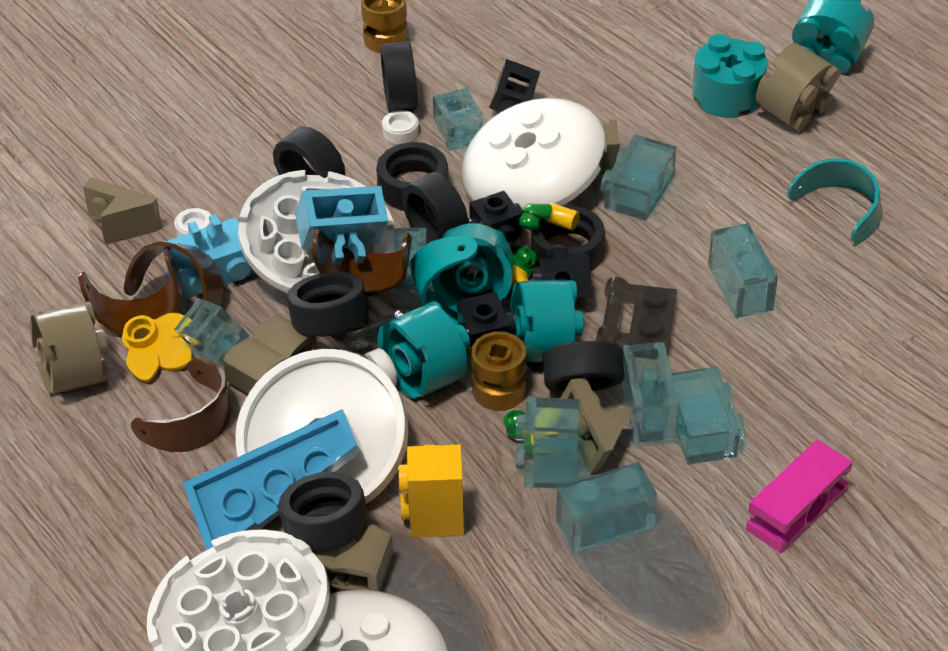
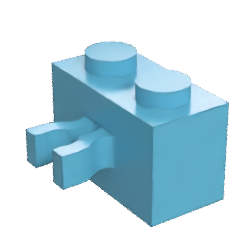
M381 186L303 191L295 212L301 249L312 248L314 232L316 229H321L334 242V249L332 251L333 265L342 264L344 259L342 250L344 246H348V250L353 252L355 264L363 263L366 258L364 245L379 244L388 223Z
M216 214L209 216L210 225L203 229H199L196 222L193 221L188 223V234L165 241L196 246L210 255L220 270L223 286L256 275L240 248L238 240L239 222L236 217L221 222ZM176 248L171 249L176 261L179 292L183 299L186 300L203 294L199 272L190 258Z

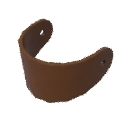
M316 229L312 244L313 259L320 274L328 272L349 273L358 276L363 281L365 293L386 292L397 288L406 279L412 237L409 233H405L402 240V248L398 251L390 253L366 252V258L360 264H355V256L352 251L348 250V248H343L344 259L342 264L333 265L332 251L334 249V242L321 229Z
M159 241L144 246L132 258L124 282V293L133 296L138 291L148 267L154 258L164 252V247L176 248L190 258L199 272L203 286L200 325L208 328L218 314L224 288L220 270L210 255L196 246Z
M164 247L165 261L171 275L169 282L158 292L145 298L134 300L112 299L99 293L90 283L85 272L78 274L79 285L85 302L90 301L95 318L100 324L111 332L122 335L125 324L133 317L144 315L155 320L165 314L176 313L180 296L176 261L170 247Z
M193 358L187 364L190 375L197 382L217 393L212 401L200 410L180 418L154 420L136 417L131 422V429L134 434L145 444L168 452H189L208 445L223 432L230 418V400L226 375L219 365L199 358Z

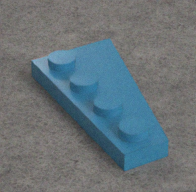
M343 409L183 482L206 550L212 548L211 541L219 537L240 531L261 529L280 514L278 508L280 496L289 485L302 477L315 473L336 472L362 452Z

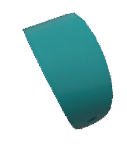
M829 158L813 163L801 171L791 182L787 191V197L791 201H796L819 188L830 186L851 187L866 193L874 203L855 225L851 234V240L854 243L864 241L880 226L883 215L880 189L875 176L862 164L849 159Z
M458 236L432 241L418 249L411 259V276L421 306L432 301L438 302L455 325L458 324L457 312L449 308L448 304L428 287L431 281L442 271L475 257L478 252V245L473 238Z

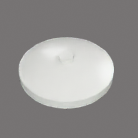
M319 349L303 352L271 368L249 392L240 410L236 426L237 456L246 454L343 409L362 452L336 472L348 474L359 481L367 504L386 488L397 473L398 466L402 463L408 441L406 409L398 390L390 378L370 360L358 354L337 349ZM322 507L309 512L305 516H325L335 513L343 507Z

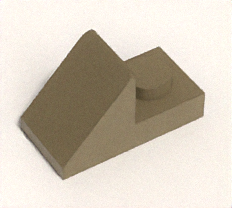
M92 177L83 186L88 213L100 219L105 243H115L153 233L162 227L157 198Z
M586 377L572 379L559 399L558 406L590 473H598L612 452L631 412V407L602 412L599 397L592 391Z

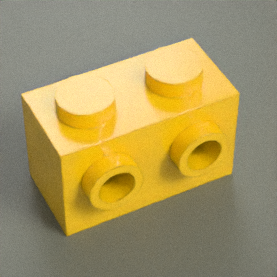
M461 444L407 446V465H399L398 470L399 492H408L400 494L401 520H410L411 538L464 536Z

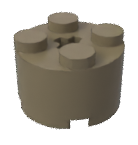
M793 43L782 50L771 64L777 68L770 78L765 74L763 75L758 85L755 99L765 110L796 131L801 132L806 128L816 111L822 114L831 105L834 96L830 94V91L838 80L841 71L808 48Z
M90 301L42 311L39 314L30 316L33 348L37 347L40 359L36 363L44 387L49 394L61 393L108 381L107 367L104 359L101 358L102 354L108 353L107 340L102 329L95 330L94 328L95 315Z

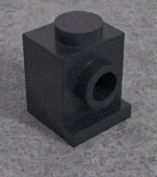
M506 59L496 81V87L489 108L496 110L497 114L514 105L532 100L540 71ZM508 77L517 79L527 84L526 86H524L519 83L508 80Z

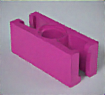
M818 439L815 440L749 502L748 511L754 518L747 521L746 530L782 554L848 490L849 482L843 479L842 476L847 475L851 471L853 462Z

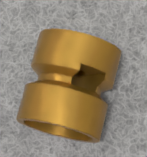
M361 0L364 45L368 49L380 53L381 44L408 41L406 0Z
M507 332L484 334L472 346V394L478 404L489 410L505 411L512 409L520 404L525 397L526 347L523 341L516 335Z

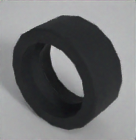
M410 42L381 44L382 78L388 112L416 110L418 107L417 83Z
M301 126L293 130L279 141L273 150L274 165L279 175L305 170V175H320L323 178L328 176V171L346 176L345 165L339 151L326 136L311 127ZM304 158L311 164L314 170L309 167Z
M408 142L397 144L387 149L379 157L376 167L377 186L382 188L384 201L404 210L402 192L404 187L411 182L397 180L393 178L395 175L403 171L421 170L427 173H439L449 180L448 163L445 155L436 147L426 143Z
M432 172L404 187L402 205L406 218L412 230L425 245L441 239L449 229L469 224L466 207L460 194L443 175Z
M561 205L579 212V220L574 230L542 220L538 230H531V249L537 255L536 263L539 267V257L548 256V249L563 248L549 243L547 239L565 233L580 235L589 240L588 243L582 246L571 248L572 254L587 253L590 271L601 263L605 251L604 223L597 214L584 207ZM559 272L556 275L567 277L568 273Z
M328 272L316 274L297 282L287 293L292 326L297 332L307 336L325 337L338 335L359 326L368 316L364 283L358 276L349 273Z
M604 341L566 343L554 346L546 350L542 355L544 384L549 390L564 392L570 380L586 377L592 391L614 387L621 384L625 379L622 348L615 343Z
M321 472L302 477L287 487L280 496L278 505L284 533L304 541L310 546L312 552L331 551L353 542L366 529L369 517L364 491L359 481L348 474L338 472ZM322 507H343L335 513L325 516H305L309 512Z

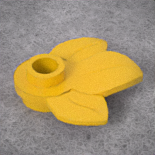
M168 313L155 320L144 315L130 319L125 324L122 334L123 344L128 350L126 365L129 371L140 381L150 382L155 377L159 368L166 371H178L187 367L188 362L193 356L189 345L182 337L191 330L194 324L193 321L178 313Z

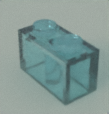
M634 134L627 147L620 148L612 170L607 169L603 175L600 189L604 192V208L646 221L675 175L677 146Z
M749 223L712 230L708 266L735 318L773 311L778 275Z
M665 342L623 345L622 354L625 379L621 385L626 407H631L628 420L633 442L675 439L679 405Z
M718 366L669 373L666 403L686 464L737 457L739 439H744L745 436L744 422L740 413H734L731 386L729 382L723 383Z
M527 397L526 415L517 414L516 441H524V443H517L516 469H524V487L576 490L580 399Z
M636 462L557 487L556 522L574 554L654 528L657 492L640 463Z

